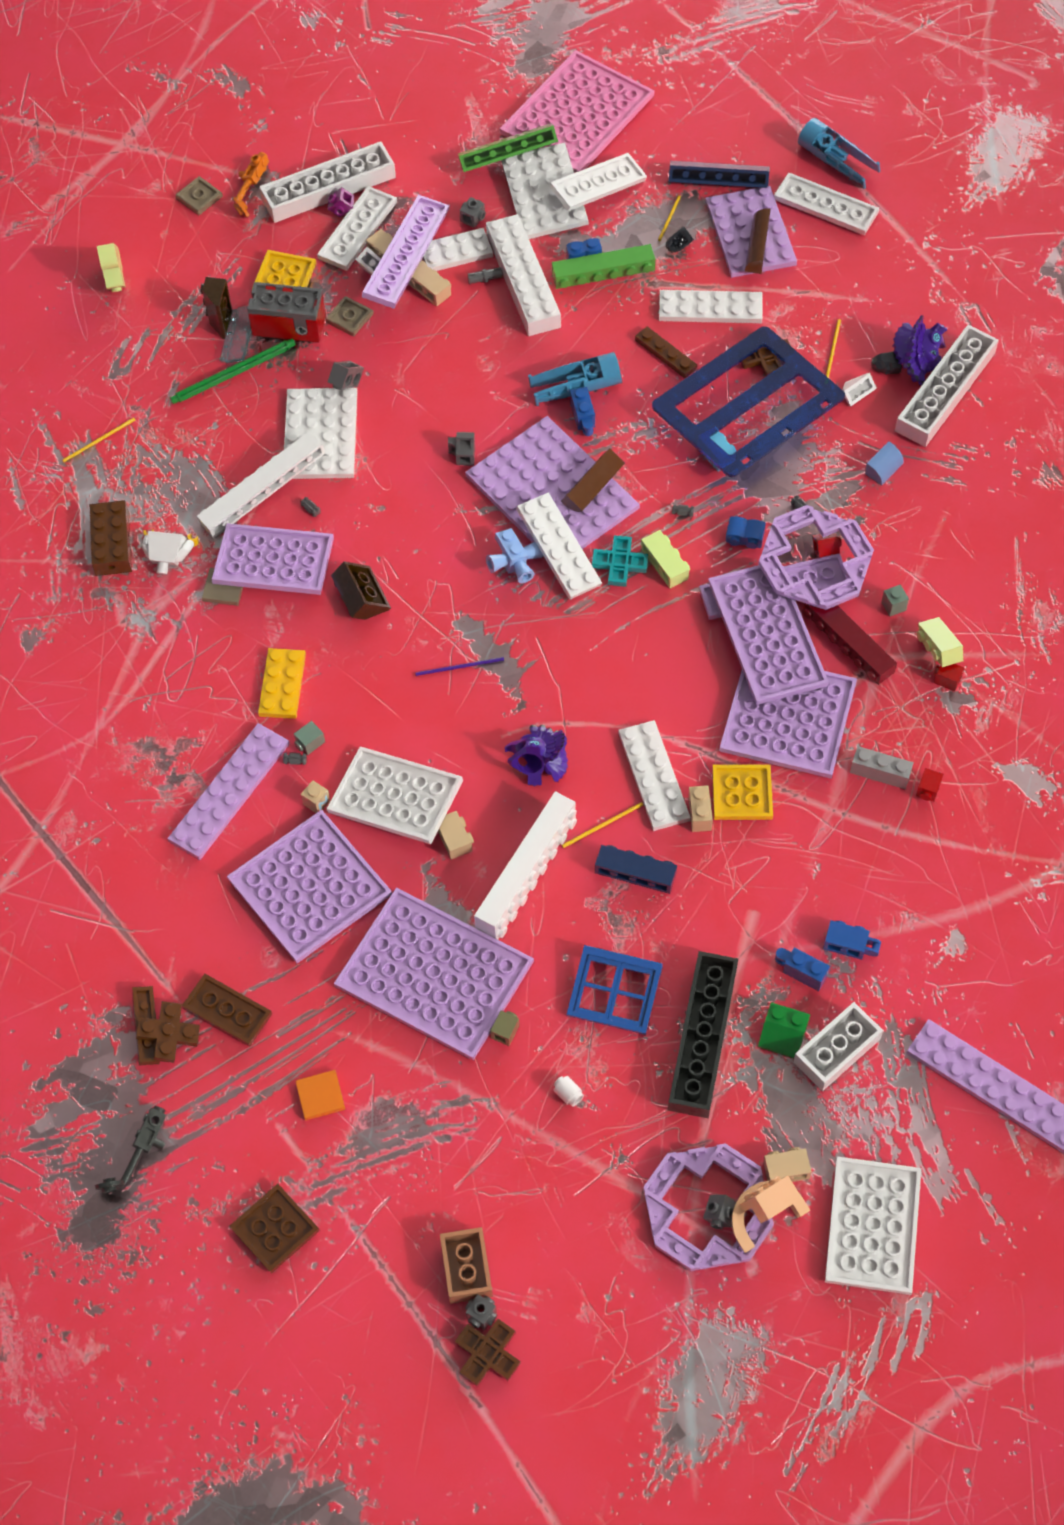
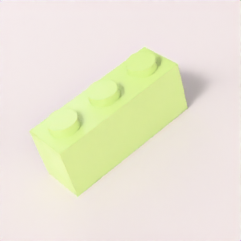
M659 530L641 539L642 552L648 554V560L669 588L689 579L690 567L686 561L681 559L679 551L672 547L667 535H663Z
M939 617L918 623V640L925 645L926 650L931 652L934 660L938 661L942 667L963 661V645Z

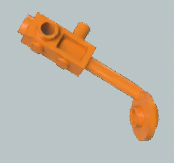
M264 152L254 154L246 170L239 171V177L242 178L244 184L237 196L232 200L235 203L233 206L236 211L246 218L250 215L246 210L248 207L242 199L250 185H256L263 172L267 170L269 160Z

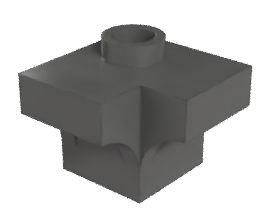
M457 432L456 437H448V451L456 456V464L474 466L475 433Z

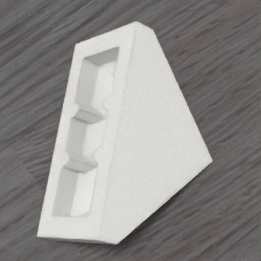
M870 373L845 382L842 392L848 405L852 406L877 388Z

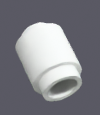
M561 1076L555 1081L553 1091L567 1105L570 1104L574 1107L583 1099L584 1094L582 1090L568 1076L564 1078Z

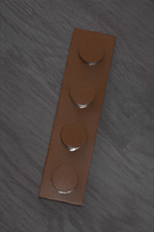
M648 326L635 336V341L685 379L697 369V364Z
M153 986L132 987L136 1033L139 1017L156 1019ZM136 1039L139 1066L160 1064V1061H154L156 1042Z

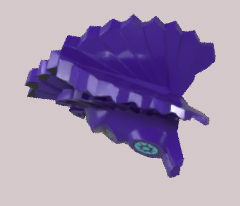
M923 315L916 321L914 327L909 323H903L898 328V332L894 334V344L892 345L896 359L899 360L898 364H903V368H907V374L911 375L912 381H918L920 386L925 382V374L934 370L942 360V356H939V348H946L942 334L947 331V328L940 323H936L931 329H926L923 323Z
M531 725L529 727L531 734L524 735L520 740L506 745L505 752L510 751L514 753L512 757L507 759L508 763L513 768L528 775V785H541V775L544 770L552 776L555 782H558L559 779H562L563 774H566L568 768L567 753L565 751L567 738L562 730L553 732L551 728H546L545 725L538 727ZM520 757L527 761L526 766L519 764L518 759Z

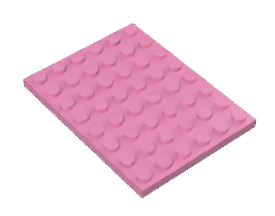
M575 50L500 128V133L510 137L552 123L558 142L540 148L565 143L573 171L577 173L586 169L654 96V90Z

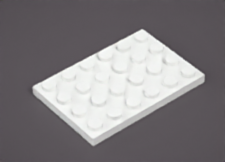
M565 143L528 151L501 160L516 214L519 215L528 239L589 225L584 205L568 211L549 187L551 182L574 174Z
M335 388L287 389L284 449L295 442L301 435L310 431L323 444L325 450L323 456L293 479L354 478L357 388H346L343 390Z
M360 746L330 801L327 811L340 817L431 844L463 782V778L459 775Z
M837 1156L825 1283L907 1295L912 1294L921 1168Z

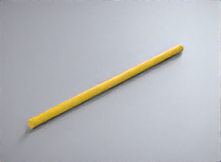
M840 319L837 320L824 386L828 384L841 323Z
M135 418L130 419L62 459L63 463L136 421Z
M641 802L562 844V847L565 848L643 806V803Z

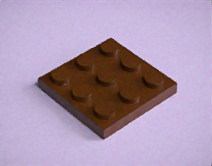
M276 1184L229 1226L271 1274L320 1231L317 1225L279 1184Z

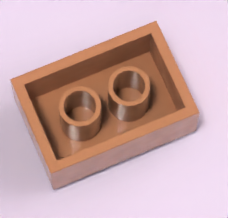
M482 1227L440 1234L450 1304L466 1302L471 1298L475 1299L477 1295L493 1297Z

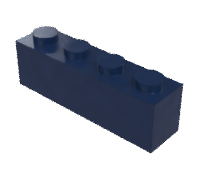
M601 845L595 863V874L670 894L677 874V865L670 861L656 860L649 855H638L631 850L623 851L612 845Z

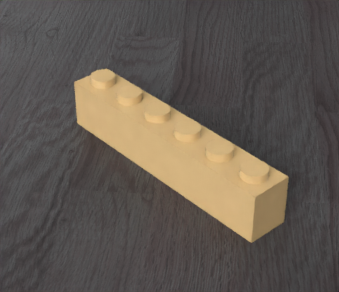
M380 229L366 240L367 247L382 259L393 238L389 233ZM421 260L408 284L435 306H438L451 296V284L447 279L442 278L436 270H432Z

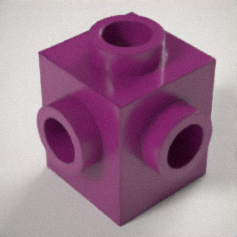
M341 187L329 195L328 210L337 216L342 217L353 209L354 195Z

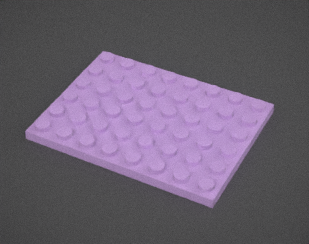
M548 416L465 472L466 477L531 542L535 540L516 508L518 505L548 492L582 549L640 508V504L613 478L582 512H576L566 507L561 500L593 466L595 461Z
M396 887L334 982V986L474 1061L488 1038L500 1011L505 1010L533 964L534 958Z

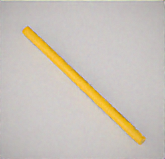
M679 195L660 233L658 241H661L681 198Z

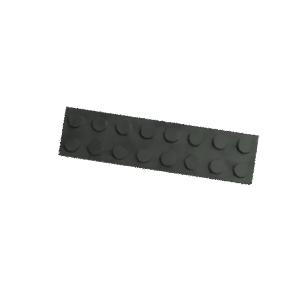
M702 951L698 952L668 1111L709 1119L738 958Z

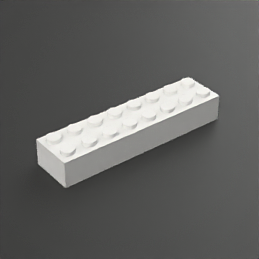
M380 141L259 186L261 198L274 223L328 203L329 195L341 187L353 194L366 189L367 186L372 187L396 178L395 164Z
M519 215L487 222V238L499 267L502 269V274L528 336L561 328V313Z
M967 325L899 415L895 432L926 447L996 352L999 340Z
M554 792L474 915L476 929L497 940L500 937H504L507 932V925L510 921L513 922L515 920L518 908L526 903L527 894L530 890L533 891L535 889L539 875L545 873L548 861L550 859L553 860L557 854V847L565 842L567 838L566 833L569 829L574 828L577 822L575 801Z

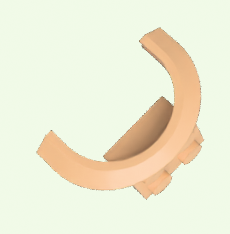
M777 1176L772 1180L757 1183L744 1191L737 1200L732 1213V1228L735 1238L744 1253L755 1247L745 1229V1211L752 1208L760 1223L771 1219L789 1206L797 1218L810 1211L789 1176L782 1179Z

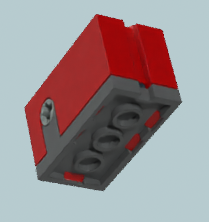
M254 282L251 292L252 298H250L247 308L253 336L320 343L326 318L322 289Z

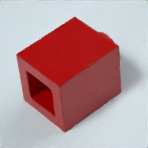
M836 533L826 537H822L821 534L812 535L814 553L819 558L840 554L842 541Z
M937 664L933 673L936 676L934 683L955 692L965 667L957 664L942 667Z
M925 768L916 796L925 801L935 802L944 774Z

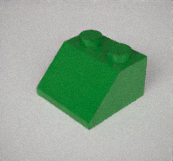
M771 1002L758 1048L794 1059L795 1054L801 1048L810 1014Z

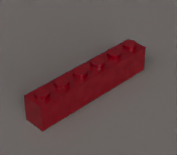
M804 603V615L811 619L820 631H824L830 641L836 643L842 652L854 661L858 668L865 671L870 680L875 681L879 685L895 673L897 662L838 605L825 610Z

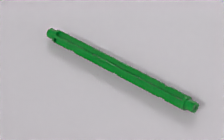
M290 339L274 345L175 393V395L169 397L172 404L195 396L290 350L291 347L296 345L295 341Z

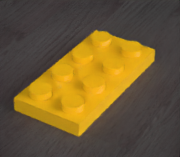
M268 648L258 711L259 717L297 718L306 657L305 650Z

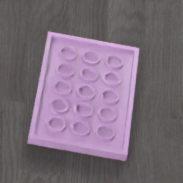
M770 186L768 188L760 187L706 197L705 202L731 278L754 274L745 272L752 220L758 210L771 208L762 272L797 265L795 253Z
M227 523L212 576V584L321 595L334 534Z

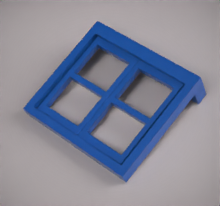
M584 945L567 1016L646 1035L663 963ZM591 961L617 967L612 988L586 982ZM624 969L650 975L645 996L619 990ZM584 987L610 992L605 1014L579 1008ZM617 994L643 1000L639 1021L612 1015Z

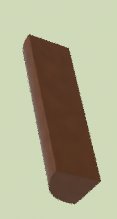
M771 208L758 210L753 216L745 272L762 274Z
M609 448L566 494L561 502L573 511L582 512L625 462Z

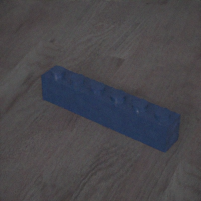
M670 160L669 182L768 188L770 167Z

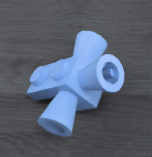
M512 528L495 533V539L502 549V554L486 556V564L489 571L493 573L505 567L508 574L516 572L519 583L530 581L535 573L526 564L527 559L543 557L536 542L534 541L523 547Z

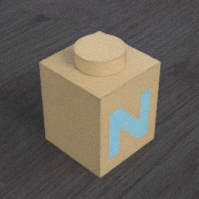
M312 781L301 793L303 805L315 813L323 810L330 802L328 790L315 781Z

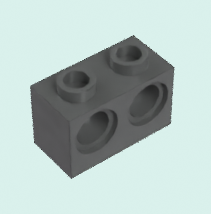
M352 361L334 362L327 382L333 384V388L338 390L358 387L364 367Z

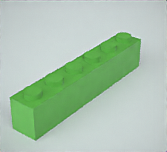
M550 123L458 153L463 172L558 142L554 125Z
M651 244L552 262V276L556 289L655 271L656 259Z

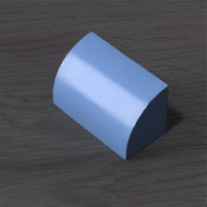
M888 441L867 463L865 474L883 485L904 463L899 449Z

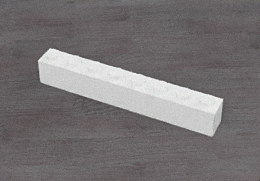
M310 431L301 435L291 445L286 446L282 452L273 456L269 462L260 466L249 477L244 478L240 484L231 488L223 497L218 498L211 506L202 510L197 516L201 526L213 539L225 531L227 523L234 524L325 454L323 444Z

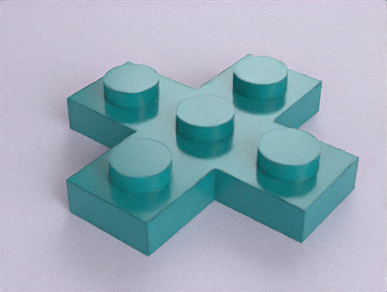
M614 535L612 550L594 549L592 567L609 570L608 585L626 587L628 571L647 572L648 554L631 552L632 537Z

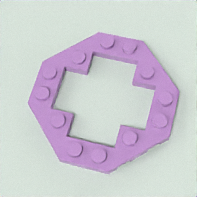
M805 505L774 518L758 565L776 594L827 610L859 596L874 549L857 521L842 519L836 514L827 511L820 512L814 510V507ZM813 523L822 537L839 531L855 557L841 564V568L848 578L847 580L820 591L816 589L810 577L793 583L777 557L791 551L792 547L785 537L786 534Z
M726 1143L715 1147H701L689 1149L685 1152L667 1153L643 1188L655 1247L689 1271L750 1261L774 1225L772 1218L760 1223L752 1208L749 1209L754 1216L745 1229L755 1247L746 1253L743 1252L737 1241L732 1247L716 1235L712 1237L704 1251H701L668 1228L679 1213V1210L664 1201L663 1197L684 1168L702 1179L711 1165L715 1163L747 1184L748 1186L745 1191L757 1183L764 1182L761 1166Z

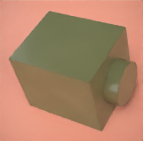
M501 1010L490 1031L491 1039L510 1046L520 1026L517 1015L510 1011L504 1012Z

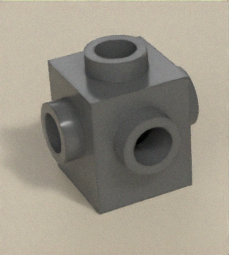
M472 197L467 202H464L460 209V221L473 228L486 215L485 203Z
M710 1195L703 1219L711 1223L710 1226L715 1229L721 1230L723 1227H732V1213L736 1201L727 1195Z
M477 1295L475 1299L471 1298L465 1307L468 1323L475 1328L480 1327L486 1330L488 1325L491 1326L497 1318L495 1302L486 1295L484 1297ZM481 1307L484 1311L478 1312V1309Z

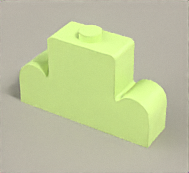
M114 243L97 246L106 288L112 290V292L122 291V288L126 286L118 247Z

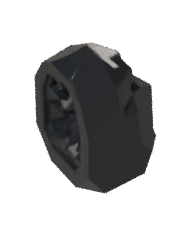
M682 226L668 238L665 247L670 252H679L694 239L686 228Z
M894 352L881 353L876 355L871 361L872 368L884 374H898L902 371V364H898L899 360L896 359Z

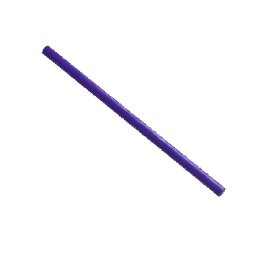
M504 657L415 673L416 676L488 664L504 661Z

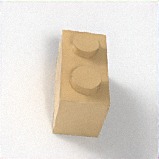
M709 786L689 787L688 801L692 832L711 831L713 819Z
M457 811L447 814L438 829L450 859L471 852L472 843H474L471 833H467L465 830L467 826L463 816L459 817Z
M793 1147L788 1149L787 1152L772 1151L764 1156L763 1164L767 1181L777 1176L781 1179L789 1176L792 1182L810 1179L812 1171L806 1148Z

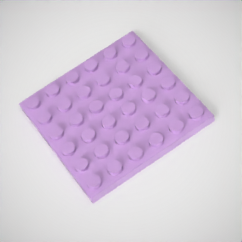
M742 670L719 751L832 779L857 678L825 671L829 681V685L826 687L756 705Z
M323 810L317 812L227 876L229 882L296 963H299L392 895L389 887Z

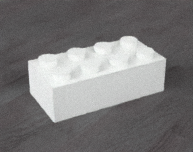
M853 1002L795 1054L793 1063L823 1091L881 1039L883 1030Z

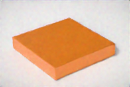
M336 1070L295 1080L305 1121L346 1110Z

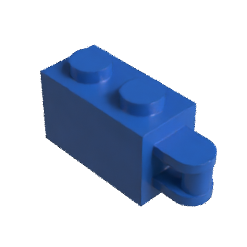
M588 388L570 390V404L577 429L582 430L585 436H591L593 434V427H595V412Z
M831 920L823 949L862 960L864 954L874 957L878 956L882 942L868 937L870 931L862 926H850L843 921Z
M795 947L792 952L785 948H779L776 951L775 961L784 967V974L817 991L821 989L829 974V965Z

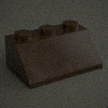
M206 277L204 284H201V294L204 296L203 305H206V316L209 318L210 325L221 338L226 339L233 316L227 280Z
M343 561L331 575L352 618L366 620L391 609L370 566Z

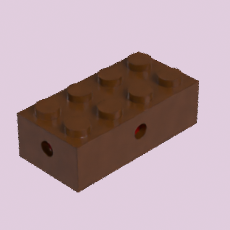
M126 500L89 504L91 562L95 575L103 576L132 572L130 518Z

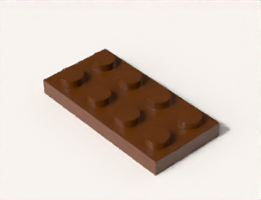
M205 973L182 1005L184 1010L249 1047L272 1015L271 1010Z

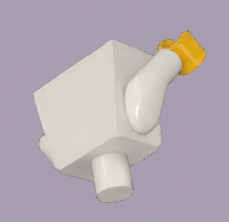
M153 529L148 531L147 534V531L144 530L141 547L146 557L152 563L158 564L156 573L167 575L168 566H178L179 562L183 561L191 549L198 545L199 538L196 536V538L192 539V534H188V540H186L182 534L155 532Z

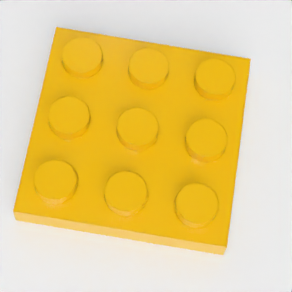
M267 250L255 282L307 287L316 266V259Z
M713 765L714 820H773L771 765Z

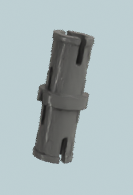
M501 267L467 273L469 284L483 281L486 283L488 280L503 278Z

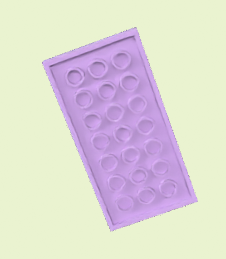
M759 565L708 579L756 705L829 685L796 601L776 594Z

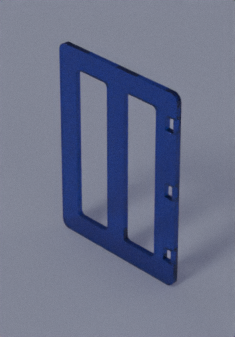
M763 326L652 402V409L725 475L734 478L841 403L845 398V392L769 327ZM762 347H767L785 363L699 424H694L676 408L677 405ZM797 376L802 377L819 392L732 455L725 452L710 438ZM824 402H827L829 404L825 408H822L821 404H823ZM787 429L789 433L783 436L782 432ZM745 458H748L750 460L746 464H743L741 462Z

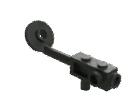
M154 1106V1108L149 1110L148 1114H145L142 1120L144 1122L140 1130H137L136 1138L132 1145L136 1149L121 1180L116 1181L115 1177L103 1179V1183L95 1185V1190H102V1193L118 1191L119 1187L124 1186L133 1175L143 1152L148 1153L152 1145L161 1150L163 1149L166 1142L156 1138L167 1116L164 1114L165 1110L163 1108ZM151 1119H154L156 1124H153Z

